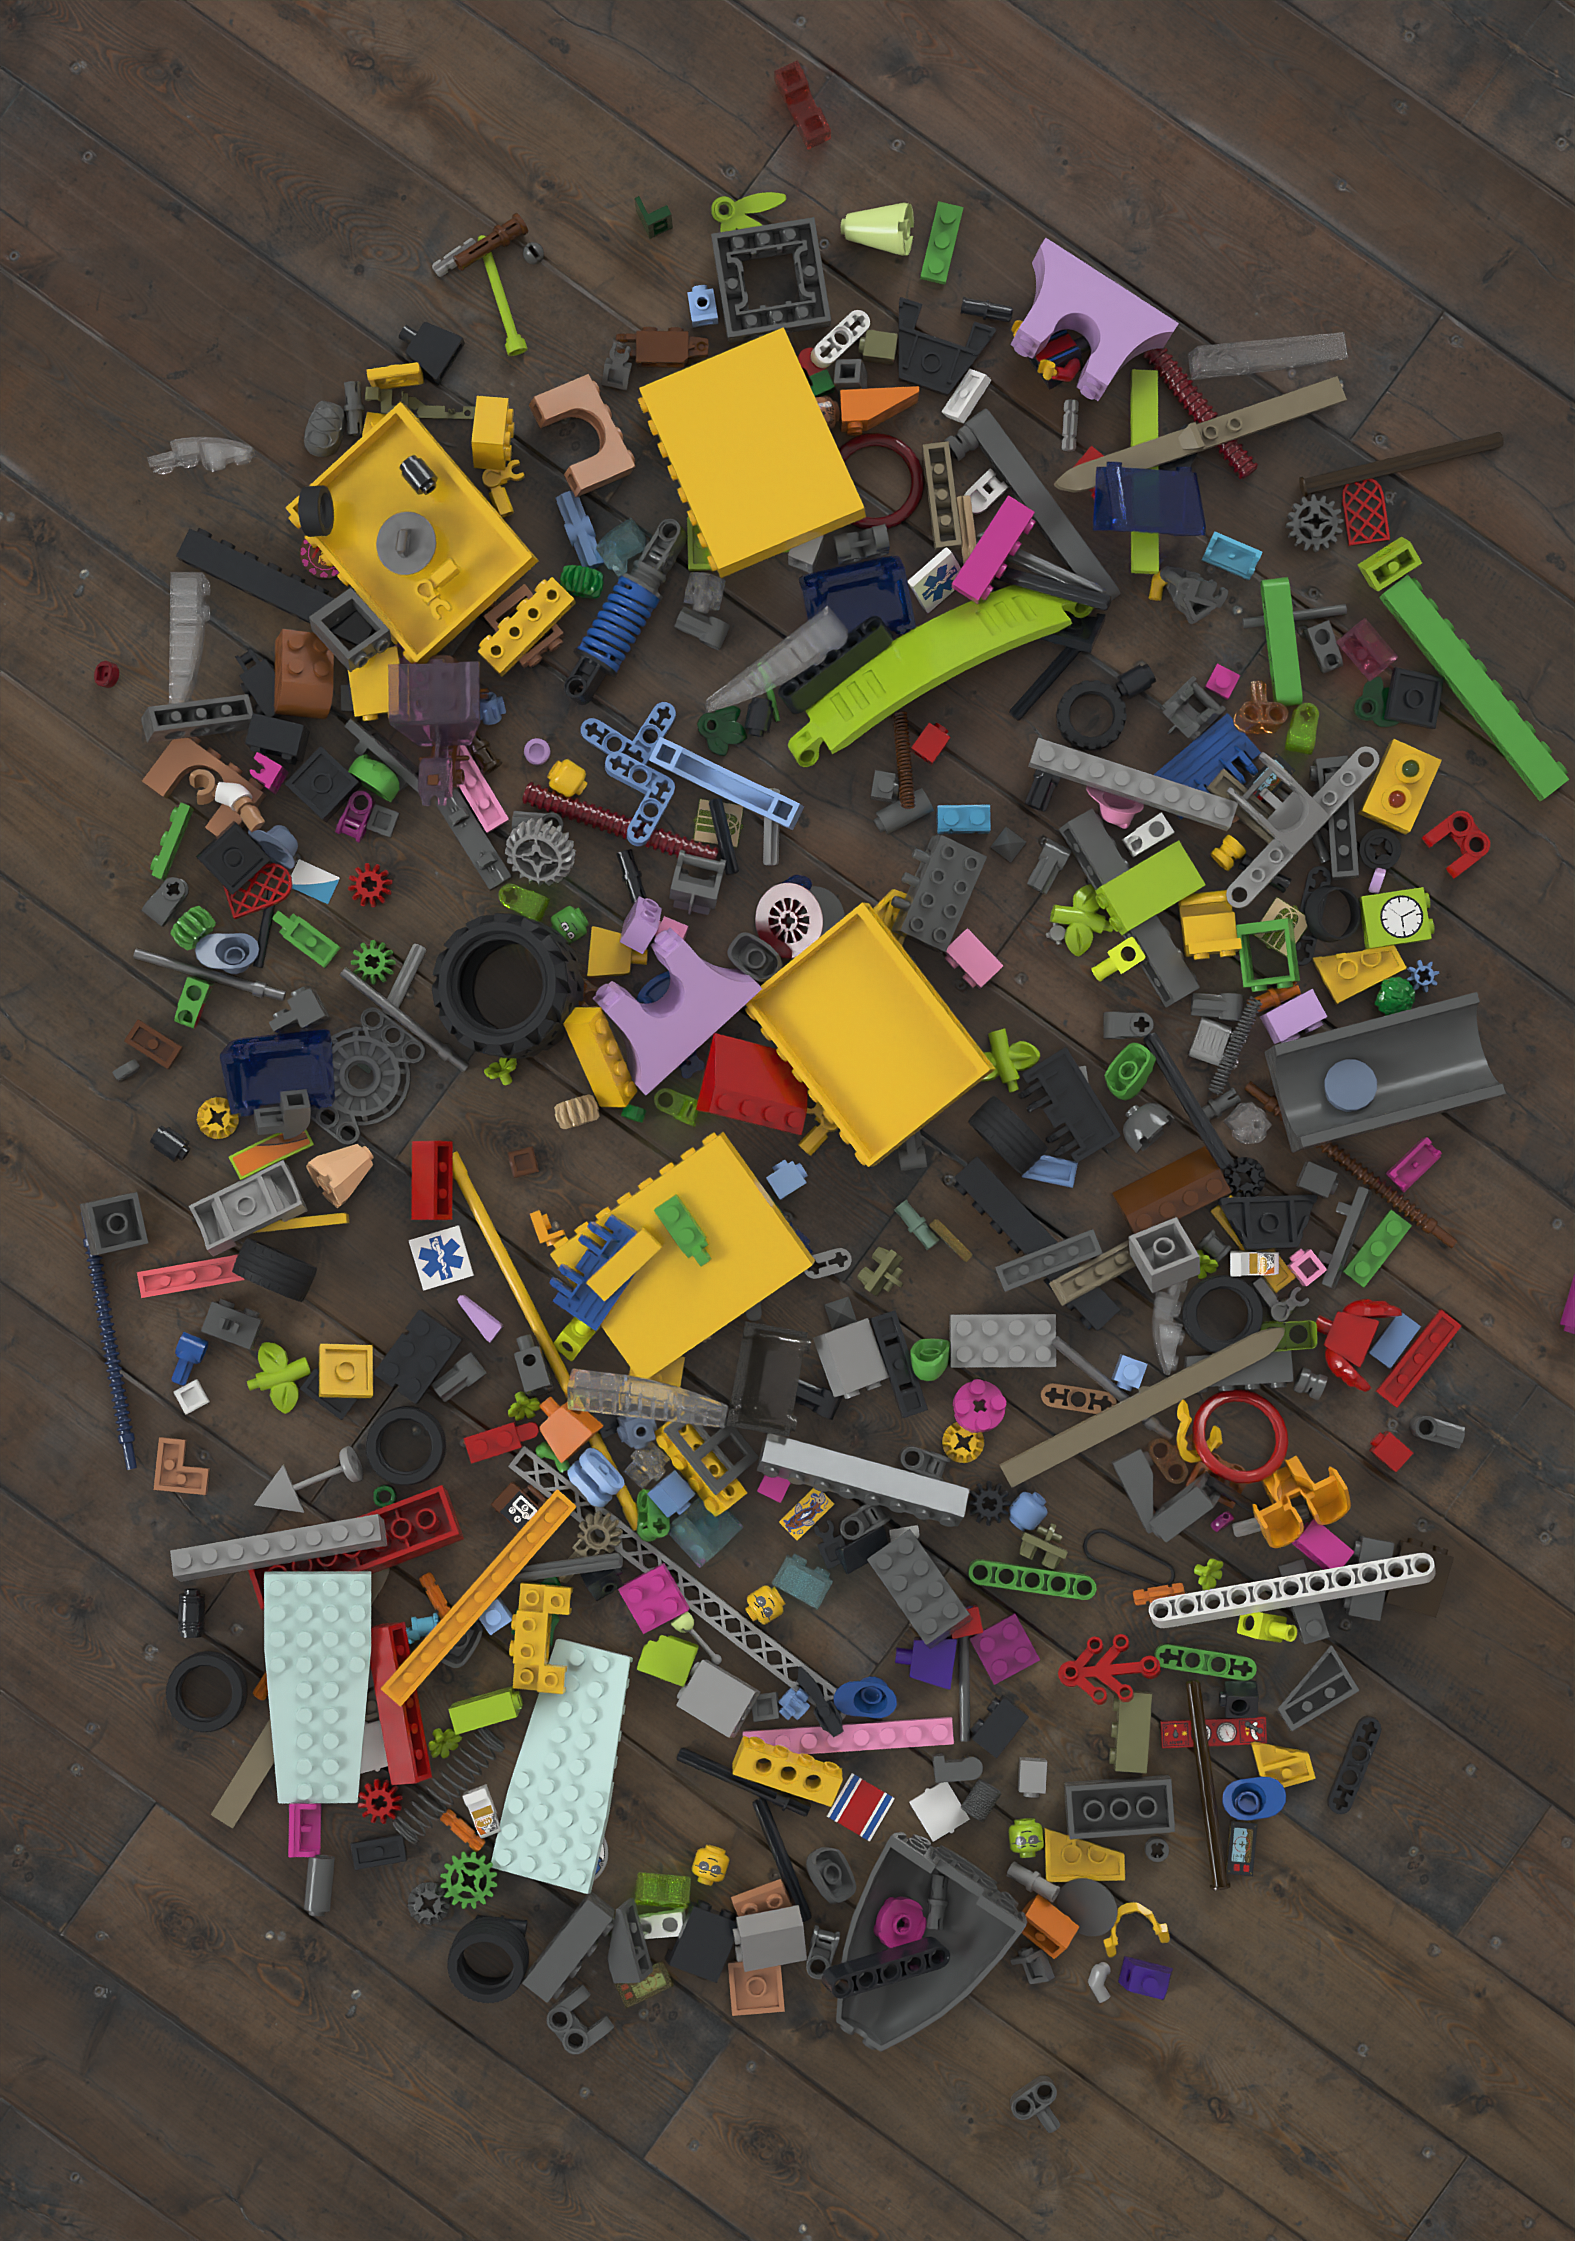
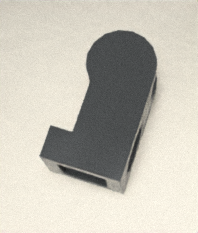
M1329 620L1303 630L1322 674L1343 666L1342 657Z
M943 1753L932 1754L934 1780L936 1783L974 1780L980 1777L983 1772L982 1763L975 1755L968 1754L961 1759L945 1760Z

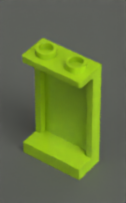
M1178 840L1102 885L1095 892L1099 906L1102 909H1106L1111 917L1109 921L1113 929L1124 935L1131 929L1198 891L1206 884Z

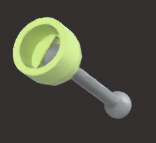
M688 1611L677 1616L671 1622L672 1626L679 1632H689L709 1654L713 1664L718 1665L721 1663V1656L715 1654L694 1631V1619Z

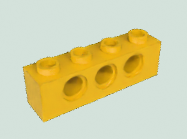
M743 1736L732 1763L733 1775L832 1807L843 1781L842 1768H839L835 1763L829 1761L824 1763L815 1760L808 1754L791 1752L782 1745L773 1746L767 1744L758 1737L749 1738ZM762 1758L770 1760L768 1763L765 1764L758 1762V1760ZM788 1766L794 1768V1770L790 1772H786L782 1769ZM810 1775L819 1776L815 1780H810L807 1777Z

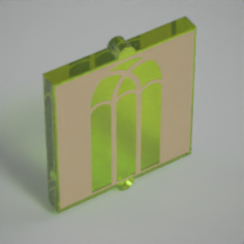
M699 799L697 816L693 819L695 822L693 839L695 842L700 841L702 843L718 845L709 808V801L711 800ZM723 802L733 847L738 848L740 830L744 828L742 824L744 807L739 804Z
M1276 897L1260 922L1284 918L1293 919L1295 944L1297 945L1308 929L1305 914L1300 912L1296 905L1291 906L1279 897ZM1284 931L1253 935L1267 944L1268 949L1273 948L1287 957Z

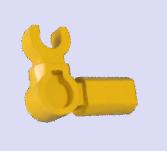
M519 460L510 461L505 470L486 469L482 476L485 488L491 490L488 495L493 508L502 518L512 515L514 511L506 489L504 487L501 488V485L506 484L510 479L520 481L524 478L523 472L519 474L512 472L514 467L520 465Z
M452 558L446 560L430 574L431 578L418 581L414 587L416 596L422 599L427 606H431V613L438 620L442 619L438 612L440 606L444 605L448 611L453 610L449 602L441 600V594L437 590L438 587L443 588L461 572V569Z
M819 1102L812 1109L807 1107V1114L815 1115V1120L820 1125L818 1127L815 1125L798 1143V1146L809 1156H812L828 1138L826 1135L828 1132H834L838 1129L835 1123H830L824 1116L823 1111L825 1109Z

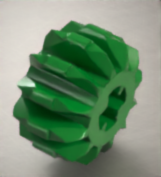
M580 565L564 566L560 576V585L570 595L583 599H596L600 597L604 584L601 572Z

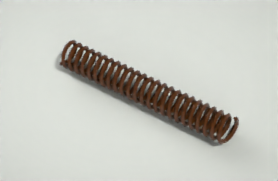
M900 711L892 716L895 733L894 740L896 741L895 751L897 756L896 763L898 764L900 806L905 809H911L916 805L914 804V785H912L914 782L912 781L913 774L911 773L913 771L911 769L912 762H910L912 759L910 758L911 751L909 750L911 748L909 747L910 739H908L910 737L908 735L909 725L907 724L908 720H906L908 713Z

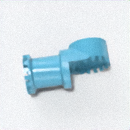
M433 1613V1616L419 1619L411 1617L412 1627H406L409 1644L414 1643L415 1640H420V1637L427 1636L438 1624L437 1622L440 1621L437 1613Z

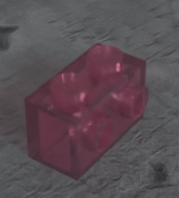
M1366 618L1362 619L1336 641L1369 682L1398 658Z

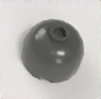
M1146 1103L1141 1107L1136 1104L1125 1114L1128 1117L1123 1127L1125 1140L1139 1154L1140 1150H1146L1164 1134L1162 1127L1165 1124L1170 1127L1175 1118L1167 1109L1159 1104Z

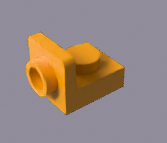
M540 1210L530 1213L540 1243L546 1242L548 1247L559 1241L561 1236L566 1235L564 1230L549 1234L548 1230L552 1227L548 1215H542Z

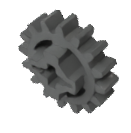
M1315 494L1310 497V501L1303 497L1300 500L1301 506L1297 503L1292 506L1295 513L1289 512L1287 515L1292 521L1286 524V528L1293 530L1288 537H1296L1297 540L1294 545L1304 544V551H1307L1310 546L1313 547L1314 553L1319 551L1320 546L1327 550L1329 548L1328 541L1335 544L1337 538L1334 534L1340 535L1343 531L1337 527L1344 522V519L1337 518L1341 510H1333L1334 501H1331L1329 504L1325 503L1326 496H1323L1320 501L1316 500ZM1308 508L1307 517L1298 519L1300 513ZM1320 508L1323 509L1329 516L1323 514L1320 511ZM1313 518L1316 523H1320L1317 529H1314L1313 524H1309ZM1331 528L1330 533L1321 539L1322 531ZM1300 531H1304L1309 536V539L1306 538Z

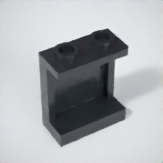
M700 1899L697 1900V1903L689 1900L687 1904L689 1911L673 1950L668 1949L664 1959L672 1967L717 1983L734 1943L733 1929L737 1928L736 1914L724 1908L721 1911L714 1910L710 1903Z

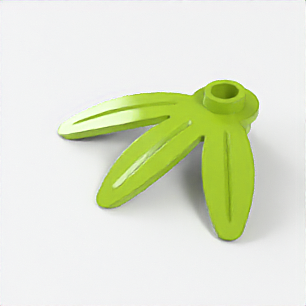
M764 192L744 197L736 202L726 196L719 197L712 203L711 214L716 221L721 223L720 232L736 230V228L744 229L762 226V224L745 214L758 213L775 208L786 201V195ZM721 205L728 207L727 214L722 215L719 212Z

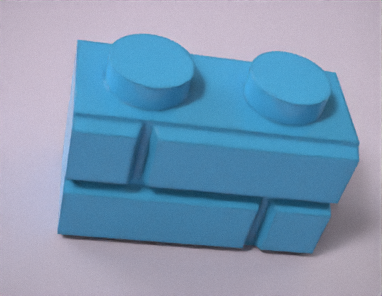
M990 805L937 806V834H974L975 832L978 834H989L991 831Z

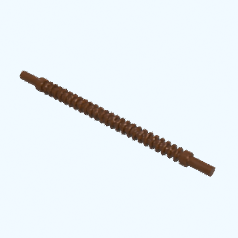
M1249 1081L1244 1089L1263 1103L1264 1109L1268 1112L1273 1111L1274 1116L1279 1115L1281 1117L1280 1121H1283L1277 1097L1268 1095L1253 1082ZM1331 1142L1315 1147H1320L1322 1153L1327 1152L1328 1158L1332 1156L1334 1158L1333 1162H1340L1339 1166H1345V1171L1350 1170L1351 1176L1357 1175V1180L1362 1179L1363 1185L1368 1184L1370 1190L1372 1188L1375 1189V1194L1380 1193L1381 1199L1385 1197L1387 1203L1392 1202L1393 1208H1399L1398 1212L1403 1211L1405 1217L1410 1216V1221L1415 1220L1417 1222L1416 1226L1421 1225L1425 1233L1433 1234L1451 1249L1458 1240L1437 1225V1220L1433 1217L1428 1218L1427 1213L1422 1214L1421 1208L1416 1209L1415 1204H1409L1410 1200H1404V1195L1399 1196L1397 1190L1392 1191V1186L1389 1185L1387 1187L1385 1185L1386 1181L1381 1182L1379 1176L1374 1177V1172L1369 1173L1368 1167L1362 1168V1163H1356V1158L1351 1159L1350 1153L1344 1154V1149L1339 1150L1338 1144L1333 1145Z

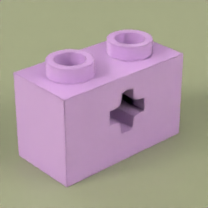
M639 896L624 920L620 942L643 954L658 930L662 908L655 901Z

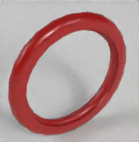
M1247 1390L1220 1391L1210 1396L1200 1406L1195 1415L1192 1432L1196 1451L1203 1463L1216 1475L1235 1483L1250 1484L1263 1481L1272 1476L1281 1467L1287 1454L1288 1432L1280 1413L1267 1399ZM1234 1401L1245 1402L1260 1409L1268 1417L1275 1431L1276 1444L1271 1458L1263 1466L1250 1471H1237L1221 1464L1212 1455L1205 1439V1427L1209 1416L1217 1407Z

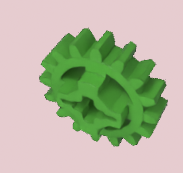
M462 1851V1858L458 1859L453 1855L452 1860L454 1863L452 1865L445 1863L444 1866L448 1873H441L440 1877L446 1879V1882L441 1884V1888H448L444 1896L446 1898L453 1896V1905L460 1901L462 1902V1909L466 1908L467 1903H471L472 1908L475 1909L477 1901H480L483 1905L486 1904L485 1895L493 1896L490 1887H497V1883L491 1881V1878L497 1876V1872H490L489 1869L493 1866V1863L485 1864L486 1856L484 1854L478 1859L476 1858V1851H472L471 1857H467L465 1851ZM473 1862L479 1866L473 1869L466 1867L464 1863ZM456 1869L459 1877L458 1881L452 1885L451 1876ZM463 1871L469 1876H475L473 1882L476 1890L470 1884L464 1885L462 1883L464 1881ZM486 1874L487 1882L482 1891L479 1881ZM467 1891L471 1892L474 1897H463L458 1893Z

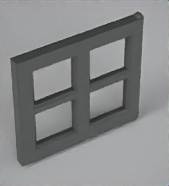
M705 1394L664 1428V1433L667 1434L714 1495H717L759 1459L758 1455L709 1394ZM705 1408L722 1427L712 1437L709 1436L695 1418ZM688 1422L691 1423L705 1441L695 1451L692 1450L678 1432ZM728 1436L744 1455L734 1466L718 1447ZM711 1451L714 1452L728 1470L717 1480L701 1461Z

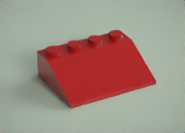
M714 1033L696 1110L786 1133L802 1135L807 1113L808 1087L804 1081L800 1082L792 1073L794 1068L788 1061L785 1062L780 1058L776 1049Z

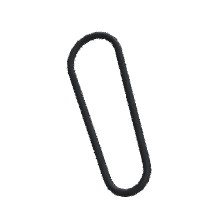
M1093 1530L1084 1539V1553L1093 1562L1154 1586H1169L1175 1579V1570L1172 1565L1107 1530ZM1096 1533L1106 1534L1168 1567L1171 1571V1579L1164 1584L1157 1583L1096 1559L1087 1550L1088 1540Z

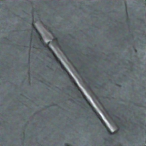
M138 948L135 949L133 958L252 992V995L263 998L266 996L284 1001L286 991L269 987L267 983L261 981L251 982Z
M344 968L340 974L343 979L437 1051V1055L444 1061L448 1060L462 1072L466 1070L469 1063L457 1055L453 1047L448 1043L443 1044L348 968Z
M1057 1336L1053 1339L1051 1344L1119 1402L1130 1397L1060 1337ZM1155 1414L1142 1420V1424L1150 1431L1154 1430L1166 1441L1173 1437L1174 1433L1160 1422V1418Z

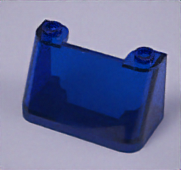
M1107 462L1106 467H1096L1093 531L1206 536V521L1197 473L1192 472V467H1176V471L1122 467V462Z
M886 556L805 574L799 578L814 650L826 651L838 641V638L844 637L871 616L881 617L889 630L895 631L896 634H905L910 629L916 628L906 571L899 556Z
M321 1029L239 1038L229 1042L220 1053L231 1114L250 1116L254 1114V1109H258L261 1105L280 1103V1092L307 1089L310 1104L315 1105L319 1109L329 1107L335 1101L333 1051L330 1030Z

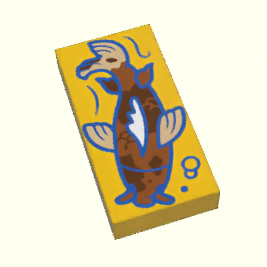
M813 1487L779 1523L798 1540L834 1503L824 1492L818 1491Z

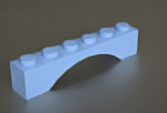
M662 737L659 738L649 759L652 763L791 830L794 829L804 808L800 803L737 775Z

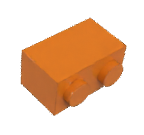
M1039 1894L1030 1900L1022 1910L1027 1918V1925L1022 1934L1053 1959L1067 1949L1079 1928L1070 1917L1064 1915Z

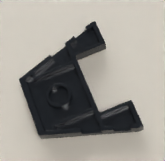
M900 297L899 380L949 396L993 338L996 328L974 321L967 344L964 347L914 330L922 304Z

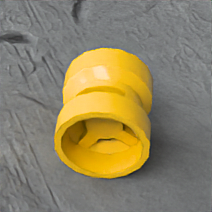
M1227 835L1223 839L1221 847L1215 848L1210 855L1223 869L1229 871L1234 866V860L1242 858L1247 851L1235 838Z

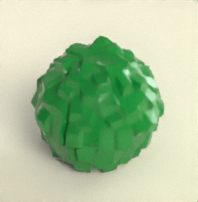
M1400 976L1383 979L1381 989L1374 1004L1379 1007V1011L1384 1013L1385 1016L1410 1010L1415 1002V990L1407 979H1403Z

